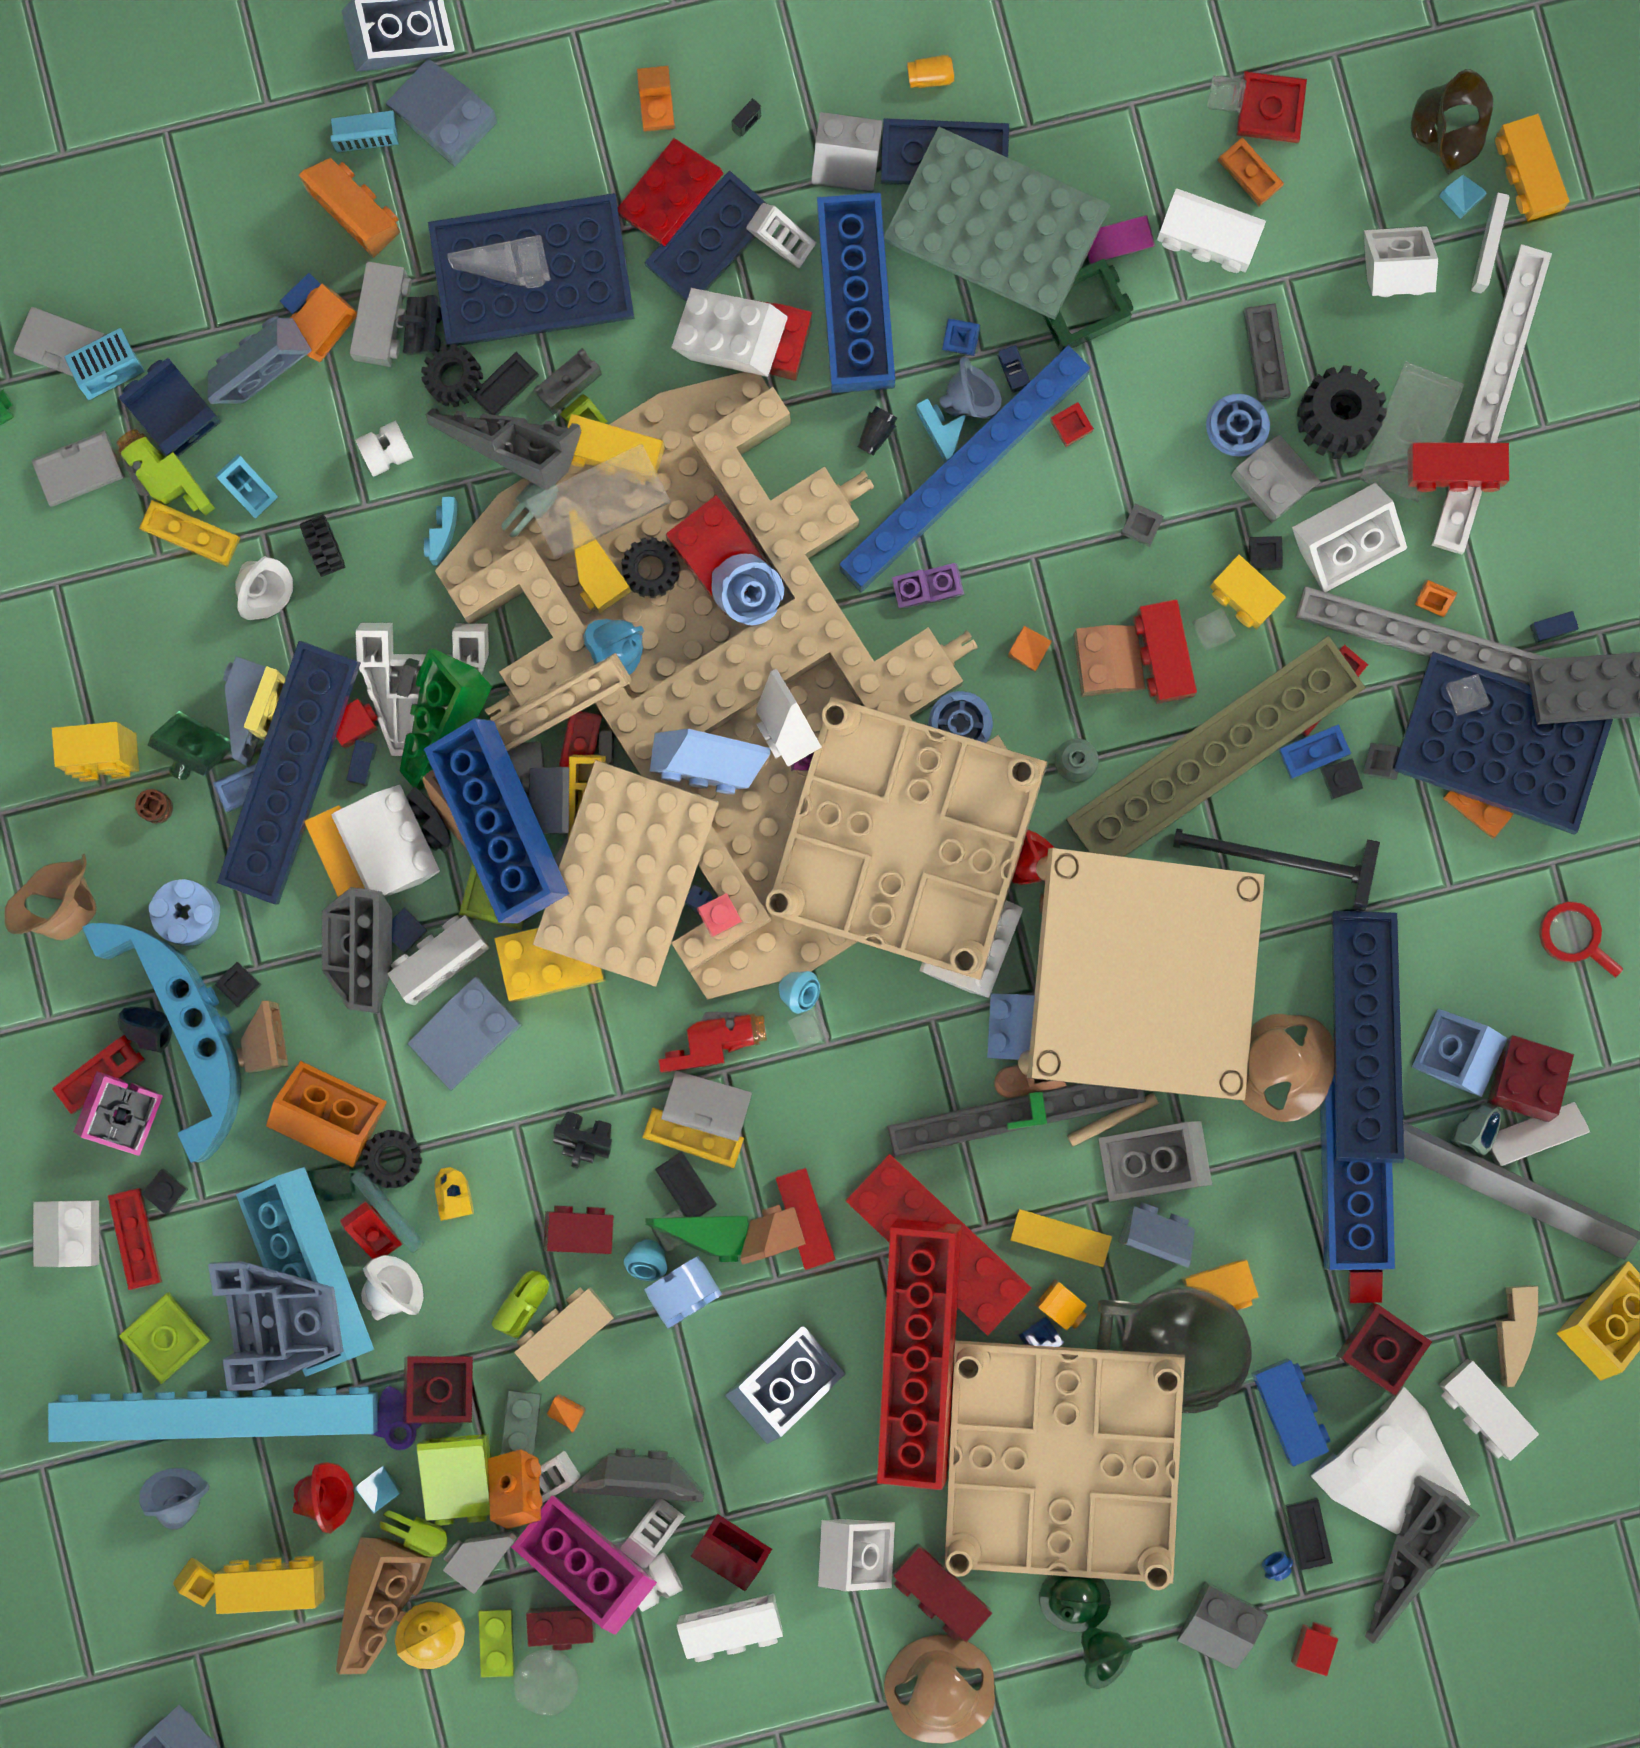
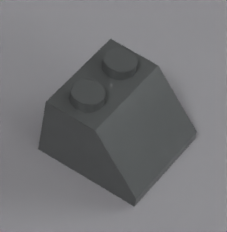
M569 767L530 768V775H523V788L526 795H529V802L543 834H568Z
M1205 1581L1177 1641L1236 1670L1254 1646L1268 1614L1264 1610Z

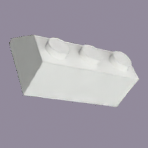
M1176 188L1157 241L1163 242L1162 245L1169 250L1180 251L1182 249L1190 252L1192 257L1199 261L1209 262L1212 260L1222 264L1221 267L1229 272H1246L1266 221Z
M1376 483L1292 527L1299 550L1323 592H1328L1407 549L1394 502Z
M401 785L373 793L331 814L365 889L382 891L386 897L420 885L440 872Z
M1006 900L982 980L922 962L919 971L964 991L989 998L1023 908Z
M458 915L454 916L442 926L444 931L434 938L432 934L427 936L416 945L419 949L410 957L404 954L391 964L393 970L388 973V976L406 1003L415 1006L491 948L467 916L464 915L462 918H459Z
M775 1594L681 1615L677 1622L686 1658H695V1662L710 1660L714 1658V1653L726 1650L727 1655L740 1653L746 1650L745 1645L757 1642L759 1647L770 1646L778 1643L777 1638L783 1637Z

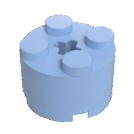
M754 554L734 555L722 562L712 573L713 598L716 604L735 621L751 626L759 625L770 620L778 611L777 607L784 596L782 579L771 566Z
M187 879L174 880L163 885L155 893L149 904L150 920L155 931L167 941L185 946L198 945L208 940L215 933L219 922L220 905L216 896L207 887ZM183 906L191 908L187 912L190 916L188 919L180 917Z
M699 1256L644 1289L667 1329L722 1295Z

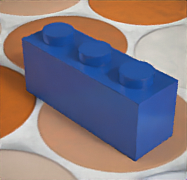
M1286 1358L1251 1373L1288 1463L1291 1466H1296L1329 1452L1326 1443L1331 1442L1324 1424L1318 1425L1313 1413L1318 1412L1312 1395L1310 1393L1305 1395L1301 1385L1305 1381V1377L1299 1364H1293L1290 1359Z

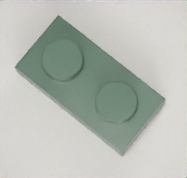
M515 1390L508 1391L501 1455L522 1449L534 1456L542 1394Z

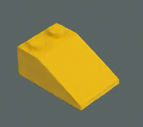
M1629 1261L1625 1262L1585 1300L1556 1333L1600 1381L1622 1373L1640 1351V1273Z

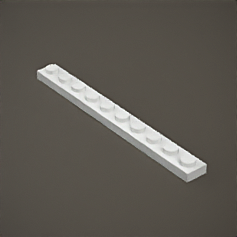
M1522 244L1518 249L1462 443L1497 442L1552 253ZM1448 487L1431 546L1461 555L1465 552L1482 494L1481 487H1468V490L1463 492H1451Z

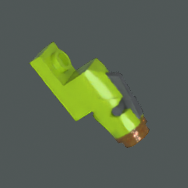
M137 429L130 430L118 439L116 443L119 447L118 452L122 456L126 470L141 496L151 495L153 499L167 505L187 492L182 497L194 512L199 509L206 516L216 509L174 452L165 457L149 442L147 436L144 433L140 434Z

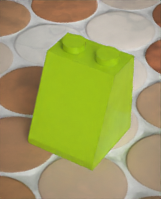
M489 1434L429 1438L417 1444V1454L426 1521L435 1520V1525L454 1524V1518L467 1517L468 1523L487 1521V1515H490Z

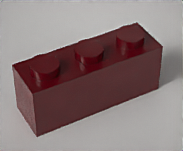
M919 1543L892 1572L893 1577L897 1579L893 1584L905 1596L908 1597L912 1593L921 1602L918 1607L928 1617L933 1619L936 1615L945 1623L942 1629L955 1641L961 1638L967 1643L992 1614L991 1609L944 1568Z

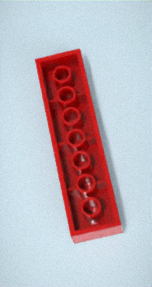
M896 1219L890 1227L878 1484L942 1490L948 1479L961 1225Z

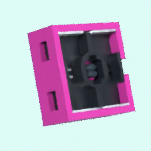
M97 1071L73 1132L81 1138L140 1156L163 1095L155 1090L131 1083L130 1087H128L129 1084L123 1080Z

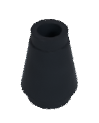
M875 406L872 413H868L860 443L857 447L874 456L876 451L879 450L897 427L894 425L897 417Z

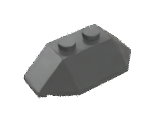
M350 887L322 910V971L336 992L344 999L343 1003L347 1009L379 1013L389 981L388 973L392 970V909L382 891Z
M616 1448V1453H609L574 1484L572 1492L703 1502L704 1491L674 1457H667V1451L648 1450V1456L635 1455V1449Z

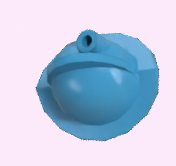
M595 620L586 628L583 635L584 645L591 653L594 664L616 653L630 675L640 663L643 651L642 634L645 631L642 626L635 627L631 622L625 620Z

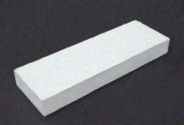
M1497 193L1492 200L1471 287L1473 292L1482 293L1489 286L1510 198L1507 194Z

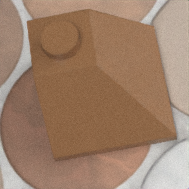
M269 1000L262 1001L240 1040L241 1048H237L240 1067H245V1072L249 1073L289 1066L279 1003Z

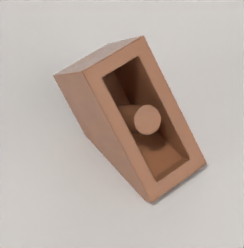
M780 1205L761 1210L763 1217L750 1221L740 1258L742 1265L806 1244L794 1207L781 1210Z

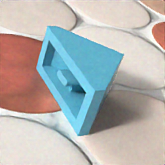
M239 454L215 475L254 518H257L278 498Z

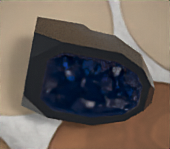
M132 1006L124 1008L118 1014L117 1022L119 1029L123 1031L127 1039L136 1042L139 1048L162 1053L168 1046L172 1035V1027L163 1012L147 1007Z

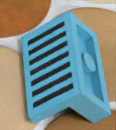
M393 110L331 118L333 135L330 137L336 153L399 145Z
M121 328L64 356L78 387L88 400L145 372Z

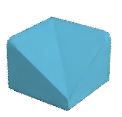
M1462 175L1447 186L1439 197L1461 219L1484 199L1487 193L1479 185Z
M384 1466L355 1487L373 1514L403 1492Z

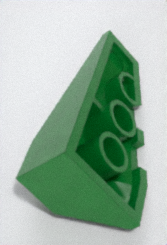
M428 649L417 674L415 686L420 687L417 704H412L410 714L414 716L412 733L406 735L399 770L410 785L418 790H421L424 786L423 776L433 770L424 748L477 718L492 688L490 683L475 667L435 649Z

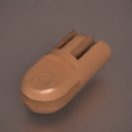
M1017 1064L1001 1069L995 1077L994 1086L1001 1096L1015 1098L1028 1095L1029 1093L1066 1087V1082L1027 1078V1075L1021 1072Z

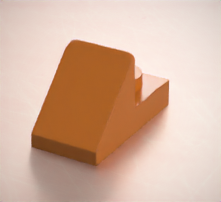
M669 66L637 69L644 132L675 129Z

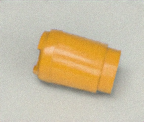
M948 55L907 62L910 88L947 86L954 82L953 63Z

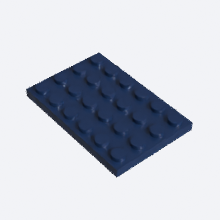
M615 193L428 222L447 347H450V344L461 346L635 319Z
M1433 651L1429 657L1393 769L1398 773L1575 835L1582 821L1613 719L1537 725L1530 685Z

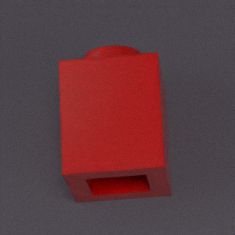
M356 699L346 706L336 735L340 745L345 749L354 745L356 740H362L379 730L374 723L378 720V716L370 703L364 705L359 699Z
M1313 1622L1311 1627L1303 1624L1291 1662L1296 1667L1327 1676L1339 1638L1331 1633L1332 1628L1327 1625Z

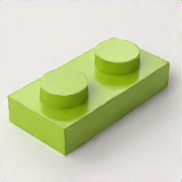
M512 1608L479 1610L481 1678L514 1676Z

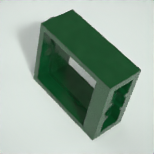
M1105 258L1080 269L1073 285L1100 274L1118 313L1073 334L1070 333L1060 311L1055 320L1042 314L1060 353L1068 345L1071 348H1075L1130 321L1131 311L1134 310L1132 302L1127 293H1121L1117 285L1120 282L1118 273L1113 265L1108 266Z

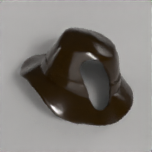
M1465 69L1448 83L1426 90L1419 97L1414 107L1411 120L1412 136L1418 144L1440 157L1447 174L1472 162L1478 157L1484 147L1493 111V96L1483 77L1474 70ZM1469 104L1477 107L1479 119L1476 124L1445 133L1446 120L1443 112L1457 105Z

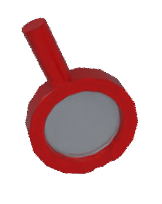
M1565 902L1555 905L1545 913L1540 923L1539 937L1542 947L1551 957L1561 962L1573 963L1587 959L1590 956L1615 978L1623 971V967L1598 947L1601 942L1602 927L1598 916L1591 908L1582 903Z

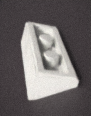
M1573 1102L1562 1106L1559 1115L1550 1122L1531 1118L1499 1130L1490 1152L1495 1165L1503 1166L1587 1134L1590 1130L1576 1103Z

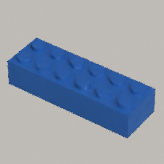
M881 193L817 197L831 392L895 388V369Z
M474 718L424 748L498 922L518 924L569 895L570 893L495 722Z
M1334 1074L1327 1096L1320 1105L1324 1269H1395L1392 1163L1336 1160Z

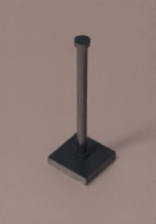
M1178 828L1176 829L1173 847L1180 848L1181 845L1352 879L1351 883L1357 884L1352 909L1365 911L1368 905L1380 842L1367 839L1362 863L1355 864V867L1183 833V829Z

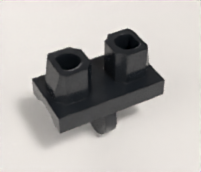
M437 296L407 297L406 315L398 316L397 320L398 325L405 327L404 354L434 353V349L437 352L440 351L441 339L435 335L436 324H439L442 320L441 307L437 305Z
M566 1112L561 1124H556L553 1143L564 1146L562 1155L573 1158L571 1167L578 1169L581 1160L593 1163L595 1155L609 1159L612 1147V1139H610L612 1125L600 1120L595 1121L592 1133L580 1130L583 1121L582 1116Z

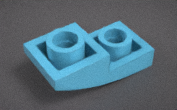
M442 497V506H437L436 508L437 525H442V528L429 529V538H424V555L429 557L433 566L441 564L454 535L458 502L455 497Z

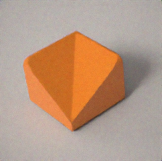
M1024 626L1007 657L1035 672L1052 641Z
M559 1394L555 1396L547 1415L568 1427L573 1433L586 1410L585 1407Z

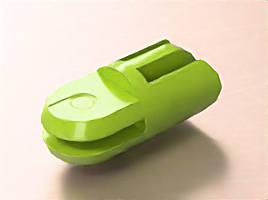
M532 1270L520 1278L493 1318L492 1326L494 1329L515 1339L520 1337L548 1292L549 1281L545 1275H542L539 1271Z
M390 1510L384 1512L383 1516L410 1528L408 1533L385 1522H379V1527L382 1530L405 1540L404 1547L424 1556L437 1557L447 1547V1535L443 1528L417 1516L413 1521Z

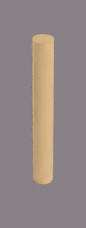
M1154 1093L1145 1096L1146 1102L1125 1106L1067 1135L1070 1144L1073 1147L1158 1105Z

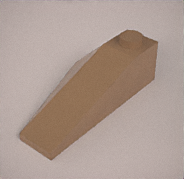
M360 1538L349 1572L336 1672L338 1674L367 1673L386 1644L387 1638L385 1635L394 1621H401L405 1615L402 1609L412 1594L417 1596L422 1589L433 1557L424 1556L404 1547L401 1543L387 1538Z

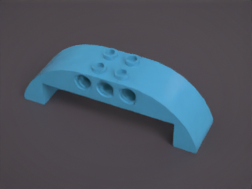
M90 923L83 926V931L96 957L110 960L133 948L136 949L212 1114L211 1117L177 1134L191 1163L204 1162L210 1159L220 1148L231 1130L237 1115L241 1096V1073L238 1058L229 1034H232L233 1031L225 1016L221 1017L215 1007L219 1004V1000L213 988H207L200 974L186 956L174 946L155 935L117 924ZM187 982L189 992L186 996L182 997L181 987ZM200 1011L203 1019L201 1024L196 1027L194 1017ZM214 1040L216 1051L210 1056L207 1048L209 1043Z

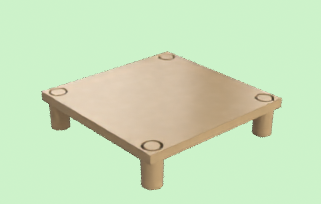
M830 697L829 704L822 711L823 724L818 737L821 748L814 751L773 891L766 898V912L982 980L1048 762Z
M1057 848L1048 849V856L1041 858L1036 866L1039 878L1045 881L1030 1050L1023 1052L1019 1057L1018 1065L1021 1072L1027 1075V1078L1245 1101L1265 875Z
M955 1341L944 1568H947L955 1576H964L970 1570L1143 1581L1153 1590H1162L1169 1583L1173 1584L1185 1355Z

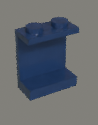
M167 358L164 361L158 360L152 364L147 370L148 374L141 380H134L126 385L119 399L146 429L166 456L174 452L179 457L220 424L221 421L171 360Z

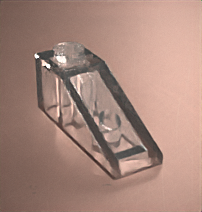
M541 235L447 254L451 268L518 286L526 285V288H536L544 285V281L551 280Z

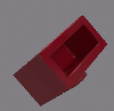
M554 1205V1212L545 1211L544 1251L612 1254L614 1215L605 1214L606 1208L586 1207V1213H573L574 1206Z
M717 1513L701 1537L691 1557L743 1591H746L760 1572L772 1548Z
M577 1606L529 1608L526 1613L528 1647L552 1645V1650L562 1651L572 1649V1644L594 1643L596 1639L595 1622Z

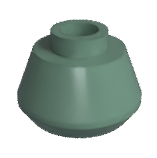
M1083 739L1067 740L1058 748L1055 755V765L1059 774L1072 782H1081L1089 779L1098 767L1099 759L1096 749L1091 743Z

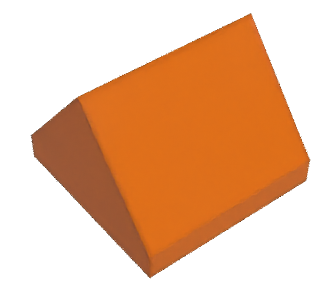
M1425 580L1415 605L1445 617L1457 592L1430 580Z

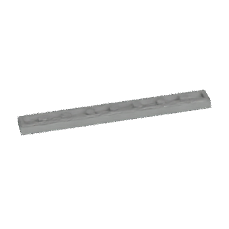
M1306 586L1303 589L1295 616L1299 620L1425 657H1430L1434 651L1530 685L1526 664L1530 660L1550 659Z

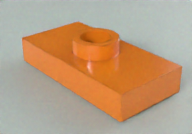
M1243 137L1218 158V162L1259 207L1284 185L1282 180Z

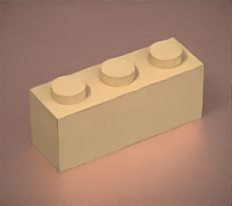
M581 1287L578 1288L566 1299L569 1305L562 1312L559 1313L555 1308L541 1320L545 1326L540 1331L534 1334L530 1330L516 1342L520 1348L514 1353L539 1382L616 1317L591 1287L585 1292Z

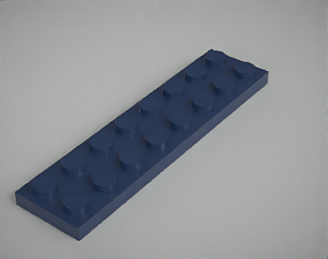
M298 641L217 881L218 884L275 905L280 903L306 826L304 822L308 819L361 662L307 642Z
M1333 911L1331 924L1336 1160L1347 1162L1403 1163L1404 1128L1397 913Z

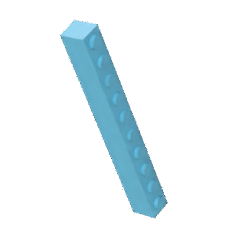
M368 1386L349 1387V1393H336V1387L317 1388V1394H304V1388L284 1389V1395H272V1389L252 1390V1395L239 1396V1391L221 1390L220 1396L208 1397L207 1391H188L187 1397H175L174 1391L155 1392V1398H143V1392L123 1393V1399H111L110 1393L91 1394V1400H78V1394L58 1395V1400L48 1403L49 1442L374 1434L378 1432V1392H369Z

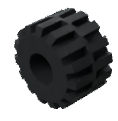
M1343 365L1339 372H1336L1335 367L1326 369L1323 376L1318 374L1307 388L1297 411V417H1301L1297 424L1299 433H1307L1303 441L1308 447L1313 443L1319 446L1316 453L1324 456L1326 451H1331L1332 459H1341L1344 453H1347L1348 458L1356 456L1360 449L1364 451L1382 427V422L1387 413V408L1382 407L1386 402L1385 393L1376 392L1380 383L1375 378L1370 382L1366 380L1365 376L1368 372L1359 369L1357 374L1351 373L1352 366ZM1335 412H1336L1338 415H1342V414H1343V415L1345 416V418L1343 419L1341 416H1339V417L1335 416Z

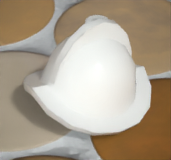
M266 556L258 561H247L242 564L235 581L240 616L246 620L269 618L279 613L285 607L293 592V577L284 564L277 559Z
M384 1255L370 1260L363 1268L367 1280L363 1286L361 1297L362 1303L371 1311L373 1318L378 1321L390 1314H397L401 1311L409 1315L419 1313L424 1299L423 1286L412 1267L403 1260L392 1256Z

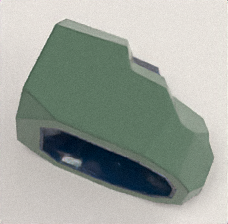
M1488 1103L1480 1105L1475 1111L1469 1113L1463 1122L1456 1126L1451 1143L1478 1157L1484 1156L1492 1149L1501 1124V1111L1499 1108Z

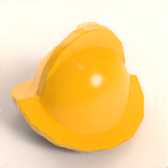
M425 1602L414 1606L403 1616L397 1626L395 1636L397 1655L407 1664L419 1669H435L448 1664L458 1655L464 1644L465 1627L462 1619L455 1609L443 1603Z

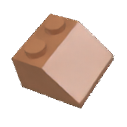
M1103 625L1075 630L1073 635L1081 697L1145 689L1139 638L1136 634L1135 626Z

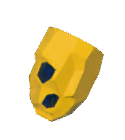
M451 1167L440 1169L435 1177V1194L440 1220L443 1221L474 1214L469 1184L462 1172Z

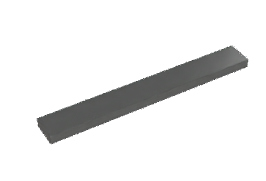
M1079 1083L1043 1091L1047 1124L1146 1102L1143 1090ZM1028 1095L888 1125L893 1155L898 1157L1025 1129L1007 1130L1006 1123L1031 1120Z
M1405 1122L1403 1124L1404 1157L1624 1260L1640 1239V1232L1412 1125Z

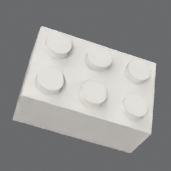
M691 288L671 348L691 361L768 377L788 316L770 303Z

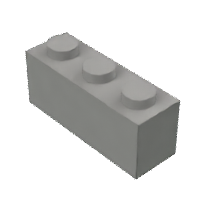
M367 261L350 349V355L354 361L391 367L393 358H398L400 340L396 338L398 328H403V326L398 325L397 320L398 316L406 315V309H402L404 297H409L412 280L408 278L404 267Z

